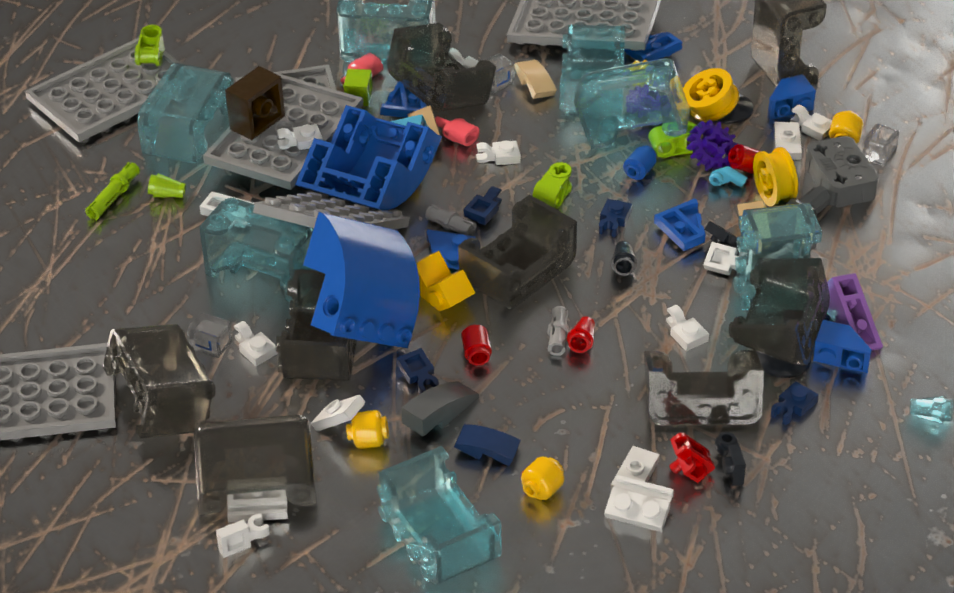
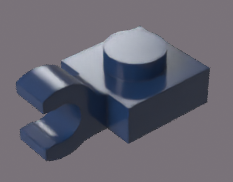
M491 186L484 197L477 194L463 209L464 217L486 225L499 211L502 199L498 195L502 190Z

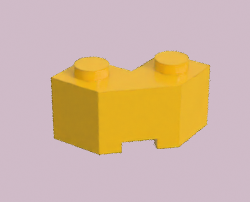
M440 251L432 253L416 262L420 282V296L438 311L448 309L475 294L464 270L451 274Z

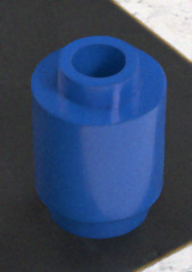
M647 145L637 147L623 164L626 175L634 180L643 179L656 164L657 155L655 150Z

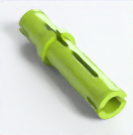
M133 162L126 163L118 174H114L110 178V183L86 207V215L92 220H98L117 197L129 189L131 181L140 173L139 167Z

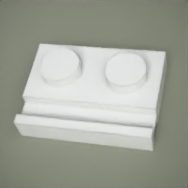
M617 475L604 512L605 518L662 532L670 509V503L674 496V489Z
M287 478L228 481V522H238L243 519L247 522L255 514H262L263 520L288 519Z

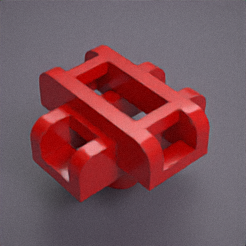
M678 433L670 439L678 458L669 465L673 473L677 474L682 470L684 475L698 483L715 469L714 462L710 458V452L706 447L685 433Z

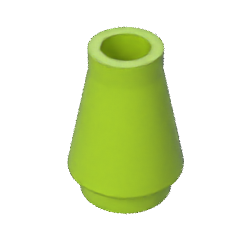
M159 173L157 175L151 174L148 194L153 195V198H184L186 183L178 182Z

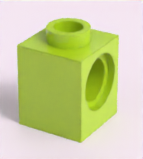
M348 69L343 85L344 93L363 98V106H369L373 90L372 70Z

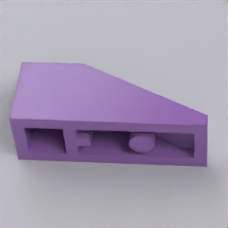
M856 273L832 277L819 290L830 318L833 322L850 325L872 351L881 349L883 345Z

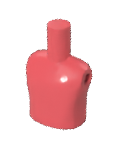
M367 53L350 63L347 70H372L373 78L383 71L384 68L382 61L376 55ZM346 76L341 78L342 85H344Z
M439 116L435 117L437 126L442 128L443 136L450 141L470 146L479 136V127L468 123L462 118L449 121Z

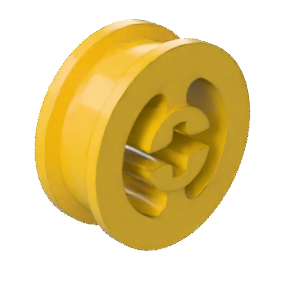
M712 68L701 71L690 78L682 89L681 97L693 119L699 122H708L709 120L716 121L729 114L738 103L739 91L733 84L731 75L726 70Z
M778 147L769 154L765 151L757 152L753 161V173L758 193L765 204L772 207L776 206L780 200L788 202L790 199L796 198L798 194V177L794 162L788 151L783 147Z

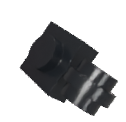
M709 221L704 230L712 234L710 239L713 242L723 245L728 244L730 247L737 248V256L747 257L750 254L751 247L748 241L738 238L723 227Z
M723 432L715 439V449L720 455L727 456L722 459L724 474H729L732 486L744 485L746 463L740 445L734 434Z

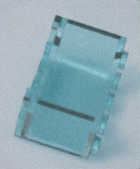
M363 0L338 1L336 9L339 51L342 60L353 62L367 53H372L383 64L421 66L431 62L436 42L435 0H409L408 5H400L398 3H363Z
M568 25V34H563V48H567V53H563L559 111H564V115L622 117L625 26Z
M669 58L588 72L580 78L573 102L591 149L610 147L616 140L618 130H632L642 126H656L660 123H663L662 129L665 135L677 137L681 134H686L690 115V108L674 61Z
M173 63L139 110L138 129L142 153L196 164L207 151V141L204 137L206 125L213 119L218 107L222 115H228L225 89L234 84L230 73Z
M227 198L222 201L199 226L205 274L217 278L220 275V271L230 269V273L235 274L241 266L280 278V289L286 290L285 300L298 304L312 286L311 278L317 272V270L303 265L314 228L253 213L254 204L239 199Z
M810 203L744 210L742 216L738 218L741 236L737 237L739 257H735L737 277L733 278L734 291L740 295L742 311H746L749 321L783 317V311L810 312L811 314L813 311V301L809 300L806 291L811 288V283L807 276L811 244L821 242L822 230Z
M442 446L380 471L379 485L377 486V492L381 500L378 511L382 520L389 522L392 526L393 534L397 541H402L405 544L410 559L413 562H418L427 582L431 581L435 585L501 556L500 520L494 513L480 515L457 486L456 473L447 470L445 460L449 459V454Z

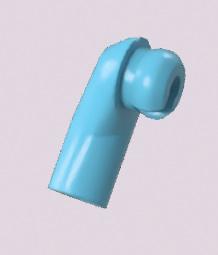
M729 166L712 171L709 177V181L713 186L732 182L740 188L744 186L748 177Z

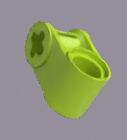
M147 25L142 28L138 44L135 47L136 65L152 63L156 64V66H161L165 47L160 26Z
M683 121L677 124L653 128L649 132L648 139L656 155L660 158H668L670 156L693 153V151L687 150V145L690 142L686 139L696 124Z
M563 162L552 164L541 180L536 183L532 195L533 201L558 209L572 190V184L569 181L572 173L571 166Z

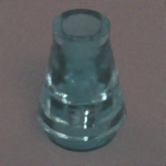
M946 396L912 398L910 415H917L941 424L944 421L951 422L954 402L953 399H947Z

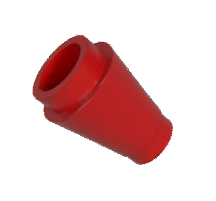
M582 317L567 335L568 345L574 352L583 353L593 346L595 321L591 317Z

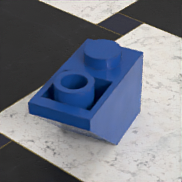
M804 75L781 79L769 98V120L795 115L796 113H793L792 109L797 105H802L807 111L814 110L816 90Z
M823 320L815 342L813 361L868 373L872 349L850 325Z

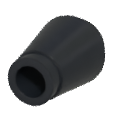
M620 241L616 244L611 260L612 269L621 276L630 275L637 267L636 257L630 243L627 241Z

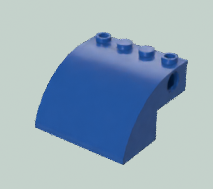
M346 105L331 143L314 138L295 185L376 210H390L406 201L420 185L431 166L442 136L427 126L407 122L406 126L375 118L366 110Z
M318 212L303 264L325 274L311 325L329 332L332 336L408 348L418 314L420 282L417 264L406 240L397 230Z

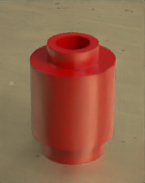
M737 144L729 151V165L734 169L754 174V157L757 152L761 151Z
M477 324L466 327L461 333L465 358L470 364L476 366L487 363L492 354L487 328Z

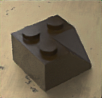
M258 66L225 89L230 130L250 140L255 139L285 117L281 76L261 66Z

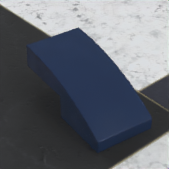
M464 424L454 448L478 460L485 454L509 466L514 459L521 440L492 428Z

